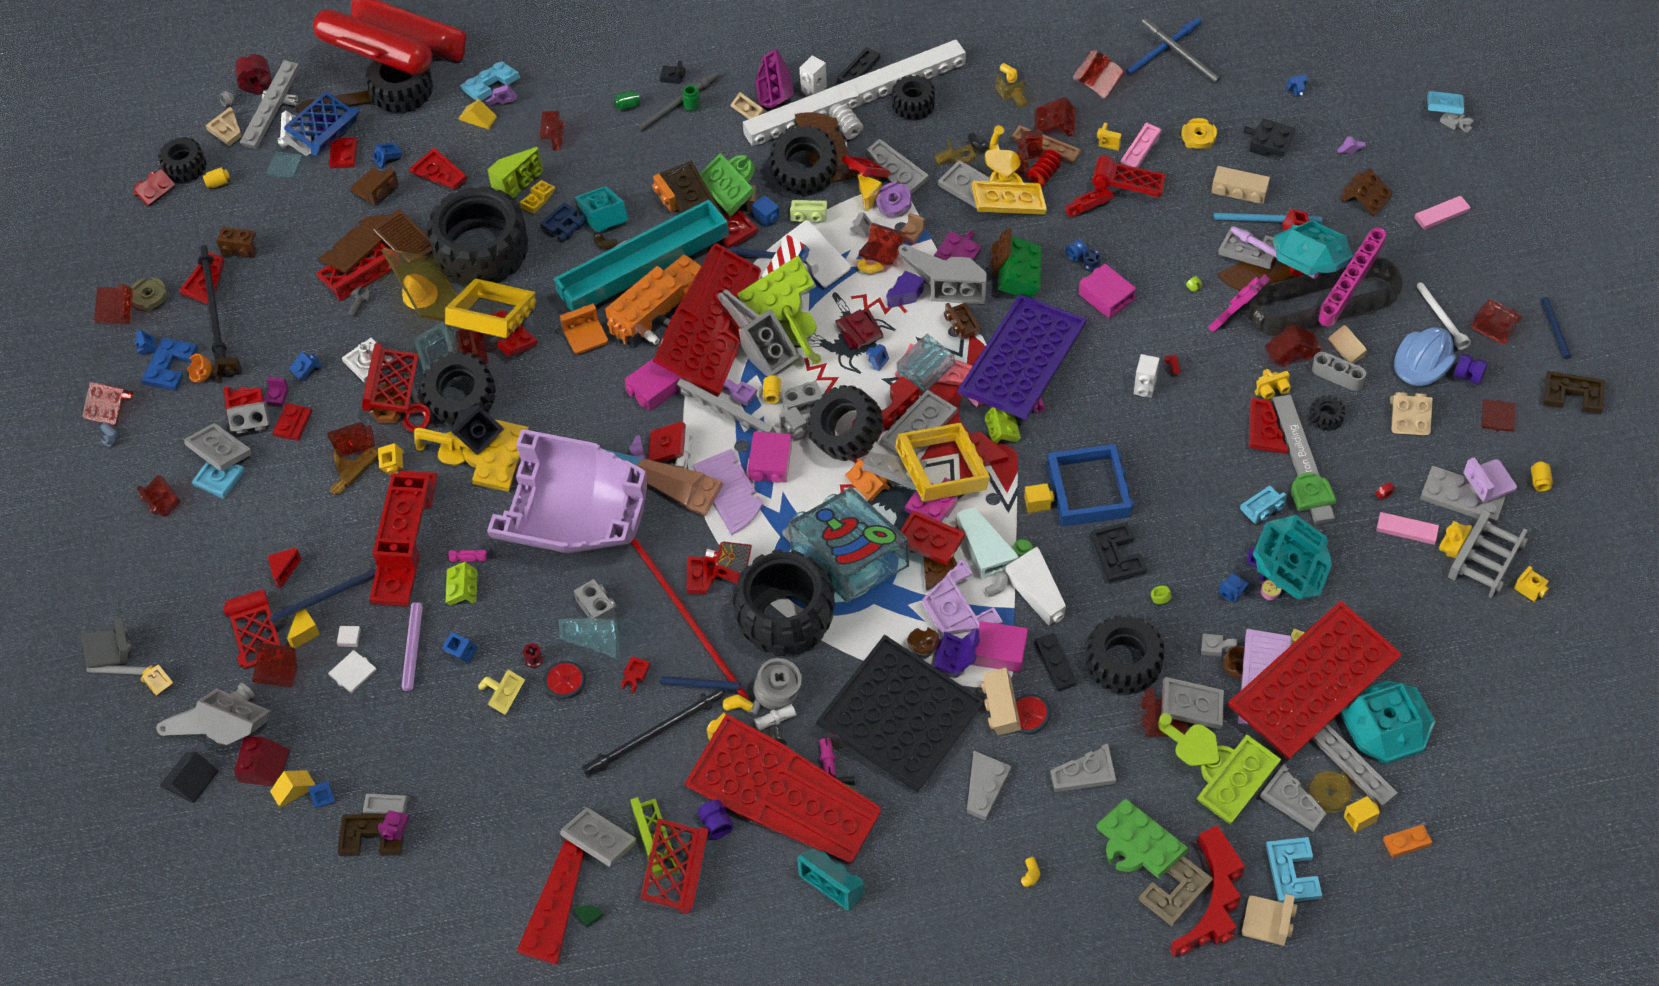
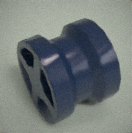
M1095 249L1085 251L1083 268L1089 272H1093L1098 267L1100 268L1101 253Z

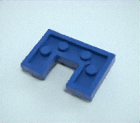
M163 338L141 379L143 385L177 391L184 378L183 373L169 369L174 359L191 362L190 357L198 350L197 344Z

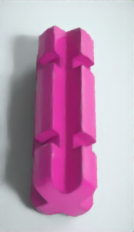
M450 550L448 557L451 562H458V560L460 562L476 561V559L478 561H486L487 552L486 550H478V552L476 550H460V552Z

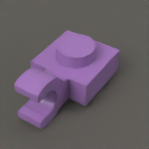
M507 84L493 89V94L488 96L489 99L485 102L489 106L498 102L503 105L516 100L517 94Z
M727 379L723 384L725 386L724 392L731 394L732 399L746 406L757 394L756 388L742 381L736 384Z

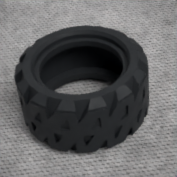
M485 186L460 189L459 192L451 193L443 198L439 206L436 205L430 213L431 220L427 222V233L435 263L443 274L447 277L452 275L453 280L456 282L467 284L471 283L474 279L489 282L500 281L506 278L510 272H515L527 255L529 240L521 207L515 199H512L509 194L502 190L496 191L492 187ZM476 225H493L503 230L494 241L478 247H466L453 242L456 236L463 230Z

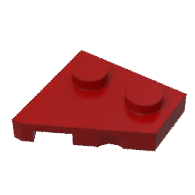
M224 387L226 409L234 406L264 402L261 388L248 389L246 387H239L238 390H231L230 387Z
M981 431L968 434L969 439L976 447L977 454L983 460L984 467L1008 461V455Z
M687 557L686 594H707L717 575L713 574V562L704 560V557Z

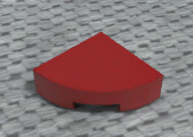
M1165 355V362L1167 365L1170 364L1171 372L1173 374L1181 373L1177 355Z

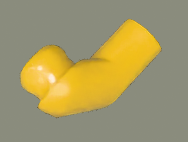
M1030 857L1025 860L1028 872L1021 878V883L1024 887L1034 886L1041 875L1035 858Z

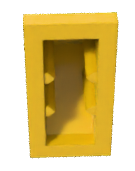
M479 99L468 105L459 117L460 121L485 129H490L497 119V116Z
M858 174L859 189L865 211H867L876 203V197L880 193L879 190L882 188V182Z
M306 609L297 612L287 637L291 648L296 649L320 635L316 624Z
M307 770L284 771L270 792L281 808L308 793V787L316 784Z

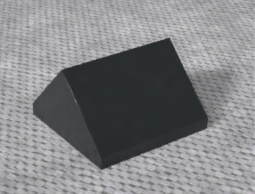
M478 404L460 410L451 431L478 455L504 428Z
M185 752L160 785L194 804L219 771L198 752Z

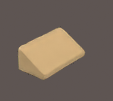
M739 92L730 105L748 119L767 113L765 109L741 92Z
M1346 325L1339 328L1328 338V341L1346 361L1355 363L1365 358L1367 349Z

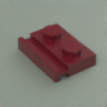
M861 309L846 316L844 320L838 321L839 327L858 349L865 344L866 346L881 337L880 331Z

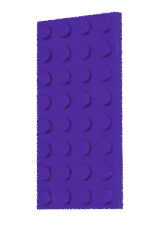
M1020 294L959 386L958 394L1027 420L1086 325L1087 319Z

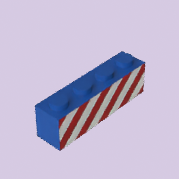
M787 235L761 278L798 255L802 261H805L810 249L805 244Z

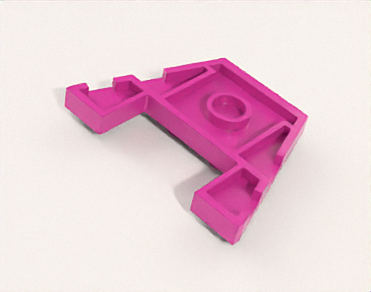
M1265 274L1261 278L1256 276L1249 285L1245 286L1230 301L1231 305L1208 328L1214 332L1243 304L1253 298L1270 279Z

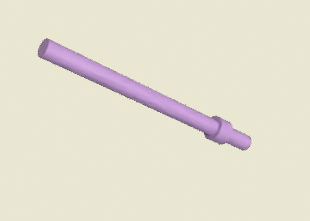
M1235 226L1231 228V233L1240 237V240L1243 242L1251 243L1276 257L1275 249L1253 237L1252 233L1242 231ZM1316 272V274L1308 276L1316 279L1319 273Z

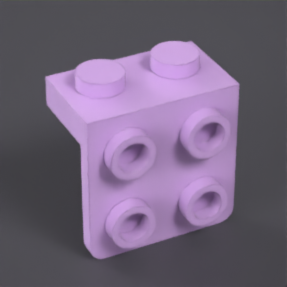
M1475 457L1467 461L1464 475L1483 503L1516 490L1517 485L1499 460L1496 459L1482 465L1477 462Z

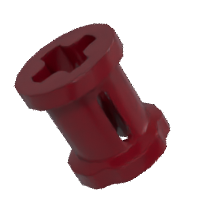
M527 644L523 649L526 665L530 668H538L543 663L541 649L538 644Z

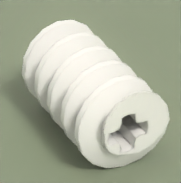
M836 104L830 109L829 116L837 118L839 129L846 139L855 138L863 130V124L850 109L849 105Z

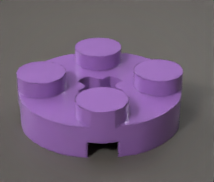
M898 182L884 185L876 197L878 208L887 217L903 214L912 206V195L906 185L898 184ZM892 197L898 198L895 202H891Z

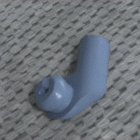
M105 422L101 425V430L106 435L103 436L105 439H101V442L105 446L110 447L115 444L117 431L109 423Z

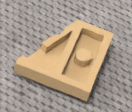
M231 107L205 125L210 133L228 146L242 137Z

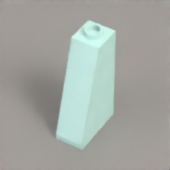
M976 508L964 509L957 513L958 528L965 532V544L981 579L993 576L999 571L1005 572L1006 566L1018 559V555Z

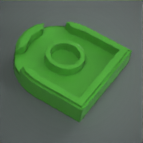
M1313 472L1298 475L1292 484L1291 494L1298 511L1336 503V498L1328 480L1315 475Z

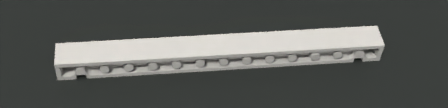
M953 40L743 121L744 135L752 147L778 138V135L782 132L786 133V129L790 127L794 129L798 125L795 118L797 113L813 112L829 116L830 109L836 104H847L850 109L892 93L893 85L904 76L919 75V77L924 76L926 79H930L965 65L966 52L957 40ZM854 84L859 96L844 99L839 87Z

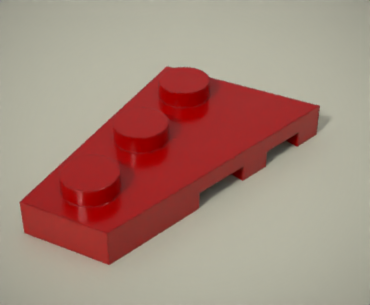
M435 148L408 169L413 175L456 190L468 180L461 170Z
M208 252V255L214 258V262L210 267L215 293L225 261L223 257ZM199 264L179 291L183 296L209 305L203 265Z
M1252 398L1250 401L1249 448L1287 454L1288 447L1282 439L1283 433L1278 428L1277 417L1270 400Z

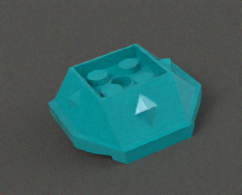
M1313 220L1300 226L1292 224L1291 228L1276 234L1273 240L1277 260L1307 275H1314L1316 272H1336L1347 266L1354 257L1345 235Z
M1297 515L1266 523L1253 552L1257 571L1272 581L1276 588L1285 590L1298 600L1319 597L1332 566L1330 553L1327 548V536Z
M1392 681L1369 686L1341 713V717L1358 750L1378 759L1384 765L1423 753L1435 724V720L1417 687Z

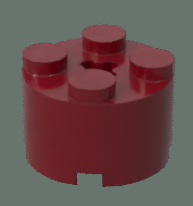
M250 54L249 57L244 58L243 56L237 60L235 72L238 87L249 93L262 94L272 81L267 60L258 54Z

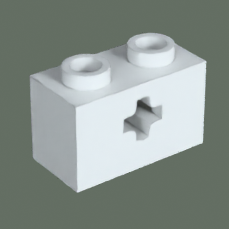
M811 56L800 67L801 92L811 96L823 91L827 87L826 63Z
M1141 354L1136 371L1134 394L1152 398L1157 380L1158 357Z

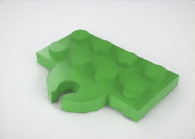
M720 153L700 172L711 195L730 216L756 192L748 183L754 174L755 165L745 155H738L728 161Z
M1124 799L1097 824V829L1110 839L1106 847L1108 862L1112 864L1114 858L1119 855L1126 858L1123 861L1117 862L1116 869L1119 871L1131 872L1145 867L1159 879L1188 853L1187 846L1127 799Z

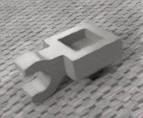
M1446 112L1441 116L1440 122L1454 130L1459 127L1468 133L1472 129L1470 125L1473 123V120L1465 118L1464 114Z
M1203 634L1201 655L1221 657L1222 652H1227L1230 647L1237 645V639L1223 641V635Z

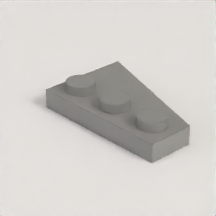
M1108 743L1101 746L1099 750L1090 751L1084 757L1075 761L1071 760L1050 771L1054 792L1116 784Z

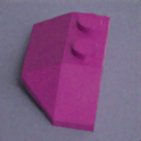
M777 49L762 57V64L755 79L760 107L773 108L794 96L790 70Z

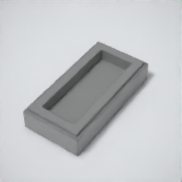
M366 794L363 814H387L388 810L405 814L408 797L406 795Z

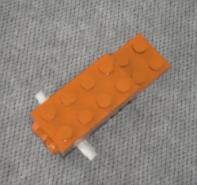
M685 254L665 270L656 266L605 308L610 333L617 336L619 343L631 345L634 348L645 339L657 345L660 339L653 332L663 325L666 318L670 319L675 313L701 266Z

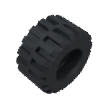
M908 75V77H902L901 80L898 79L892 89V107L894 112L906 120H920L922 117L926 118L928 114H931L935 107V89L929 79L926 80L924 76L919 77V75Z
M178 137L175 140H169V143H165L164 147L160 148L158 159L161 167L174 182H191L192 179H197L199 175L204 173L206 159L201 146L194 139Z

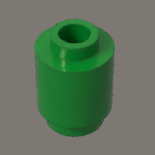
M694 85L684 87L682 91L684 107L687 110L698 109L700 107L699 90Z
M637 91L616 94L614 105L620 111L636 108L637 105H640V98Z

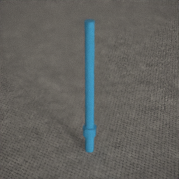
M1214 213L1213 220L1283 222L1287 215ZM1308 216L1309 221L1313 220L1322 224V217Z

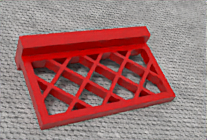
M381 243L370 253L374 254L373 258L365 257L359 262L358 267H354L347 274L344 273V276H336L341 271L329 265L318 271L316 275L335 293L337 299L341 302L351 296V292L360 286L364 288L400 266L396 253ZM327 273H332V276H324V275H326Z
M375 343L363 394L362 410L370 411L371 407L407 413L419 354L383 349L382 344ZM384 356H393L394 360L388 362ZM404 359L414 360L408 365L403 362ZM399 363L402 368L395 370L392 366ZM388 368L392 373L385 376L381 371ZM407 371L411 376L404 379L400 374ZM396 376L400 381L392 384L389 379ZM383 382L389 386L384 390L378 386ZM404 385L408 390L401 393L397 388ZM393 390L397 395L390 398L386 393ZM383 396L386 401L383 403L375 402V399ZM402 399L405 405H396L394 402Z
M658 818L640 899L679 909L680 913L688 914L693 908L709 829L703 827L696 829ZM661 825L669 827L673 834L664 838L660 832ZM682 832L692 834L691 841L687 844H684L679 836ZM675 837L681 847L672 851L667 841ZM663 844L669 854L660 858L656 848ZM683 849L687 855V861L681 864L675 854ZM671 856L677 867L668 871L663 861ZM657 864L660 865L665 873L658 878L652 872V867ZM679 869L683 875V880L676 883L671 873ZM667 876L672 887L664 891L658 881ZM655 884L660 894L657 896L647 895L648 887ZM675 889L679 895L678 903L670 901L667 893Z

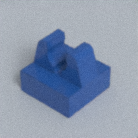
M1307 75L1290 77L1286 84L1287 90H1293L1295 96L1303 95L1302 92L1305 91V85L1308 82Z
M142 330L137 332V340L134 342V345L139 348L136 352L142 355L148 352L155 353L157 350L155 337Z
M878 344L876 348L870 347L866 351V355H869L868 361L872 364L874 370L880 371L890 359L884 345Z
M329 781L308 787L315 808L335 802Z

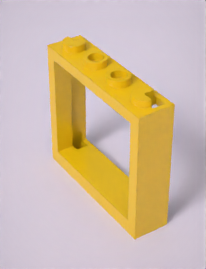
M474 279L445 308V324L507 338L535 310V304L537 303L535 292ZM479 298L516 306L505 318L468 310Z
M961 423L898 434L895 448L923 502L987 490L988 482L990 481L989 471L985 469L982 458L977 454L974 443L969 439L968 432L965 431ZM955 441L974 477L931 485L913 448Z

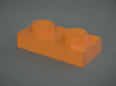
M1423 824L1384 836L1383 839L1392 858L1432 845V840Z

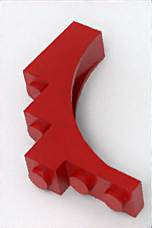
M1218 825L1200 833L1197 842L1205 855L1211 878H1213L1211 901L1198 925L1190 933L1172 941L1170 951L1174 957L1180 954L1182 956L1187 955L1194 947L1198 945L1204 946L1209 943L1211 938L1216 945L1222 942L1226 944L1234 939L1237 927L1228 913L1238 908L1241 895L1232 882L1242 878L1245 865Z

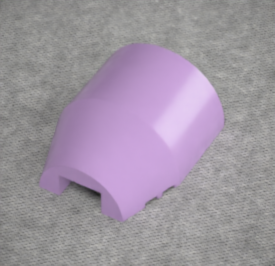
M521 429L516 444L521 458L516 474L518 486L510 510H504L503 516L492 515L487 530L489 536L493 539L567 554L629 544L637 533L644 510L647 490L646 471L627 460L623 461L612 452L605 451L596 443Z

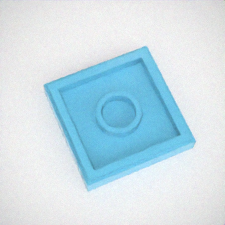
M1428 91V110L1456 114L1464 113L1463 95Z
M206 462L191 483L194 487L225 499L245 472V468L235 463L220 471L209 462Z

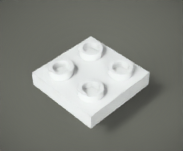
M284 111L281 113L279 145L283 148L290 145L305 156L309 155L311 148L284 130L285 125L296 117L288 111ZM292 126L295 130H301V126ZM304 126L305 131H312L309 126ZM306 136L311 141V136Z
M372 338L362 342L361 345L359 344L357 348L342 357L343 362L364 383L367 381L373 348L376 343ZM384 356L388 362L393 360L391 356Z

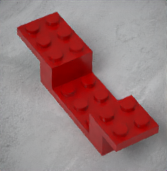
M399 471V474H391L373 550L377 569L369 598L370 604L409 606L420 560L416 542L424 508L431 509L438 480L437 473Z

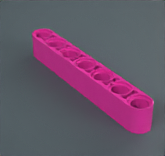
M1373 228L1369 232L1322 304L1319 322L1323 326L1328 327L1335 324L1382 251L1386 238V232L1382 228Z

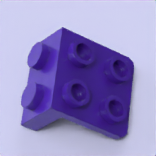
M975 628L962 639L944 631L940 635L934 667L942 673L956 677L959 673L964 672L968 666L973 665L977 656L975 650L980 642V630Z

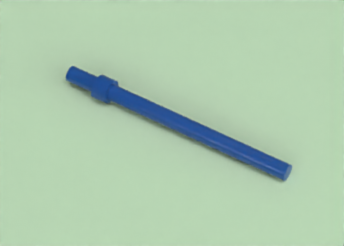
M1196 18L1191 23H1186L1180 31L1170 38L1176 42L1184 35H1189L1195 27L1202 23L1201 19ZM1163 42L1126 69V73L1131 75L1167 49L1169 45Z

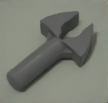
M361 286L351 292V297L355 301L348 312L350 316H355L362 302L370 303L368 288H366L365 293L362 295L363 290Z

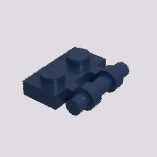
M563 202L540 223V226L553 236L560 232L561 234L557 238L563 242L565 239H569L576 229H580L587 219L584 215L577 218V210ZM569 222L571 223L568 228L565 227Z

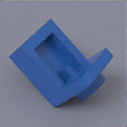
M301 352L289 369L299 380L304 381L314 367L321 369L323 366L319 362V358L313 353Z

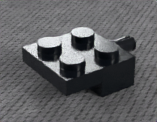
M1262 118L1256 129L1245 126L1243 133L1253 136L1249 152L1266 156L1269 152L1284 157L1296 128Z

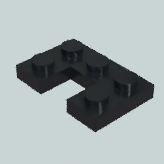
M1128 522L1090 531V537L1109 583L1147 573L1141 553L1122 558L1118 550V545L1134 541V536Z

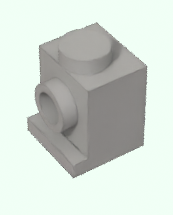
M796 407L779 415L780 426L784 427L787 434H791L794 439L801 438L808 433L807 421Z

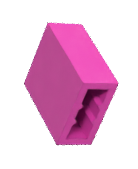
M1104 264L1079 282L1078 294L1110 319L1135 300L1136 288L1107 264Z
M653 359L625 378V390L628 395L634 396L639 405L649 411H652L680 390L677 383L681 378L652 362Z
M753 433L748 464L749 480L772 481L775 483L787 482L792 450L791 434Z
M980 621L979 628H977L980 630V642L975 650L977 656L973 665L994 669L1007 668L1008 671L1021 673L1028 628Z

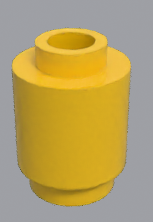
M222 167L203 175L208 189L228 184V180L231 179L227 169L224 170Z
M770 375L763 380V398L769 404L779 402L782 380L775 375Z
M1545 462L1535 463L1530 469L1533 486L1540 492L1550 490L1553 484L1550 465Z

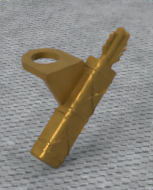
M368 447L353 461L340 457L338 450H334L335 466L338 474H342L338 477L340 481L335 482L331 486L330 493H333V495L339 494L345 490V485L348 487L352 485L378 459V451Z

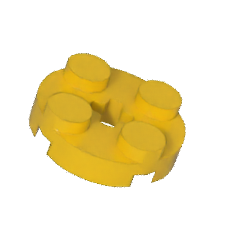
M1194 118L1189 120L1188 124L1183 125L1182 140L1187 148L1209 149L1216 140L1217 129L1214 124L1212 126L1206 119Z

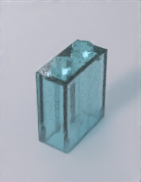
M927 333L896 363L897 373L900 377L904 376L925 393L955 364L954 354Z

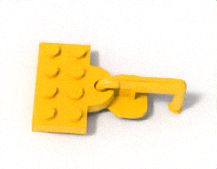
M999 125L996 126L989 143L990 150L985 153L986 164L994 172L988 181H973L971 185L977 212L1045 214L1047 208L1040 183H1023L1021 177L1015 173L1020 167L1019 156L1014 151L999 150L998 141L1004 133V128Z
M496 420L504 430L478 455L455 436L452 431L445 434L416 428L414 430L415 448L417 451L424 450L426 443L423 440L441 443L438 459L442 463L457 466L467 462L470 466L476 468L472 484L509 492L520 460L516 444L521 429L529 430V427Z

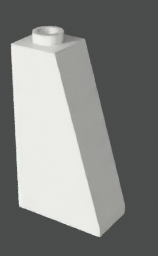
M1038 547L1006 566L1005 573L1008 576V581L1048 626L1054 622L1058 623L1064 618L1066 605Z

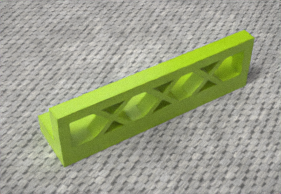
M636 797L630 799L631 806L649 858L654 834L650 833L649 829L652 823L656 825V816L657 819H662L656 799L640 803L639 798ZM653 806L655 812L652 817L645 816L642 809ZM661 825L660 832L664 838H667L666 828ZM668 840L667 843H668V845L670 846V848L672 849L670 840ZM666 849L663 854L656 851L661 858L668 854ZM671 856L665 859L672 862L674 868L677 867ZM659 864L652 867L656 878L665 874ZM680 870L671 873V876L680 873Z

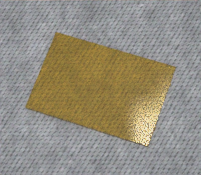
M383 248L384 256L419 317L445 321V308L457 297V294L446 275L436 265L434 257Z

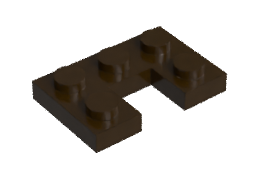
M1547 371L1543 405L1563 408L1565 393L1583 396L1582 411L1601 414L1603 411L1605 380Z
M344 814L341 821L338 855L360 856L362 837H381L379 849L381 856L402 855L404 833L401 840H387L381 836L378 825L379 823L383 824L387 814Z

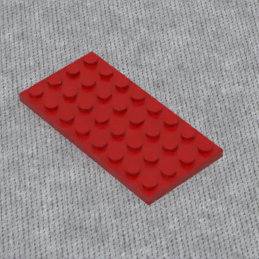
M1340 601L1228 702V706L1289 761L1347 708L1358 695L1362 694L1398 661L1402 653L1345 603Z

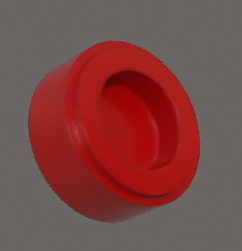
M1388 482L1381 486L1375 495L1379 500H1384L1394 493L1395 487L1391 482Z

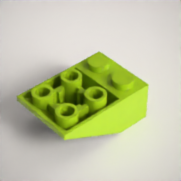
M534 147L499 159L488 169L491 187L496 191L502 190L506 192L512 199L515 198L520 191L543 172L539 148Z

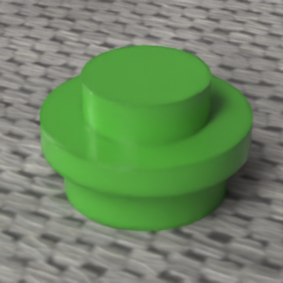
M1025 539L1017 540L1013 546V550L1019 558L1033 549L1032 544Z

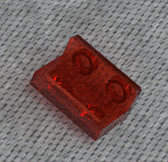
M543 111L540 138L551 139L553 151H559L560 143H563V133L561 131H564V120H561L559 111Z
M157 475L146 488L140 485L136 488L140 493V498L148 503L149 510L155 515L160 514L167 517L181 502L180 498L161 475Z

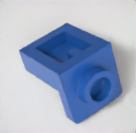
M394 142L376 144L373 159L380 168L385 167L386 160L401 158L403 152Z
M1231 573L1228 579L1220 584L1219 594L1224 599L1236 603L1248 588L1249 583Z

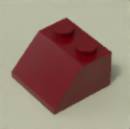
M245 736L234 769L239 783L274 786L284 772L290 750L265 737Z

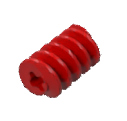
M1047 149L1027 173L1028 178L1033 183H1040L1041 187H1044L1049 179L1053 177V174L1061 167V155L1055 150Z

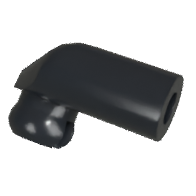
M972 132L968 135L971 146L978 151L985 152L989 148L985 140L981 143L979 142L975 133Z

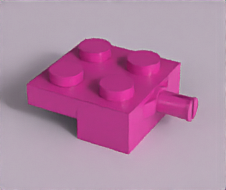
M945 477L941 483L948 482L951 480ZM916 490L905 505V511L911 514L914 510L942 522L945 517H949L956 507L958 495L923 502Z

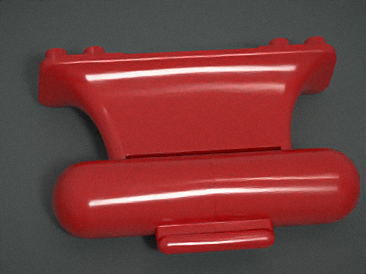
M352 0L351 15L333 9H324L315 16L313 21L314 34L321 41L412 75H421L430 68L433 59L432 54L454 62L461 61L465 54L467 35L464 31L380 0Z

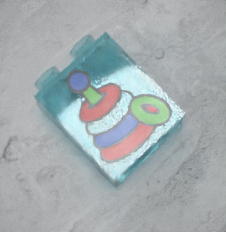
M852 487L839 494L829 495L820 505L807 512L797 513L788 522L791 550L801 552L805 558L811 557L823 569V572L828 575L833 590L846 603L909 567L908 538Z

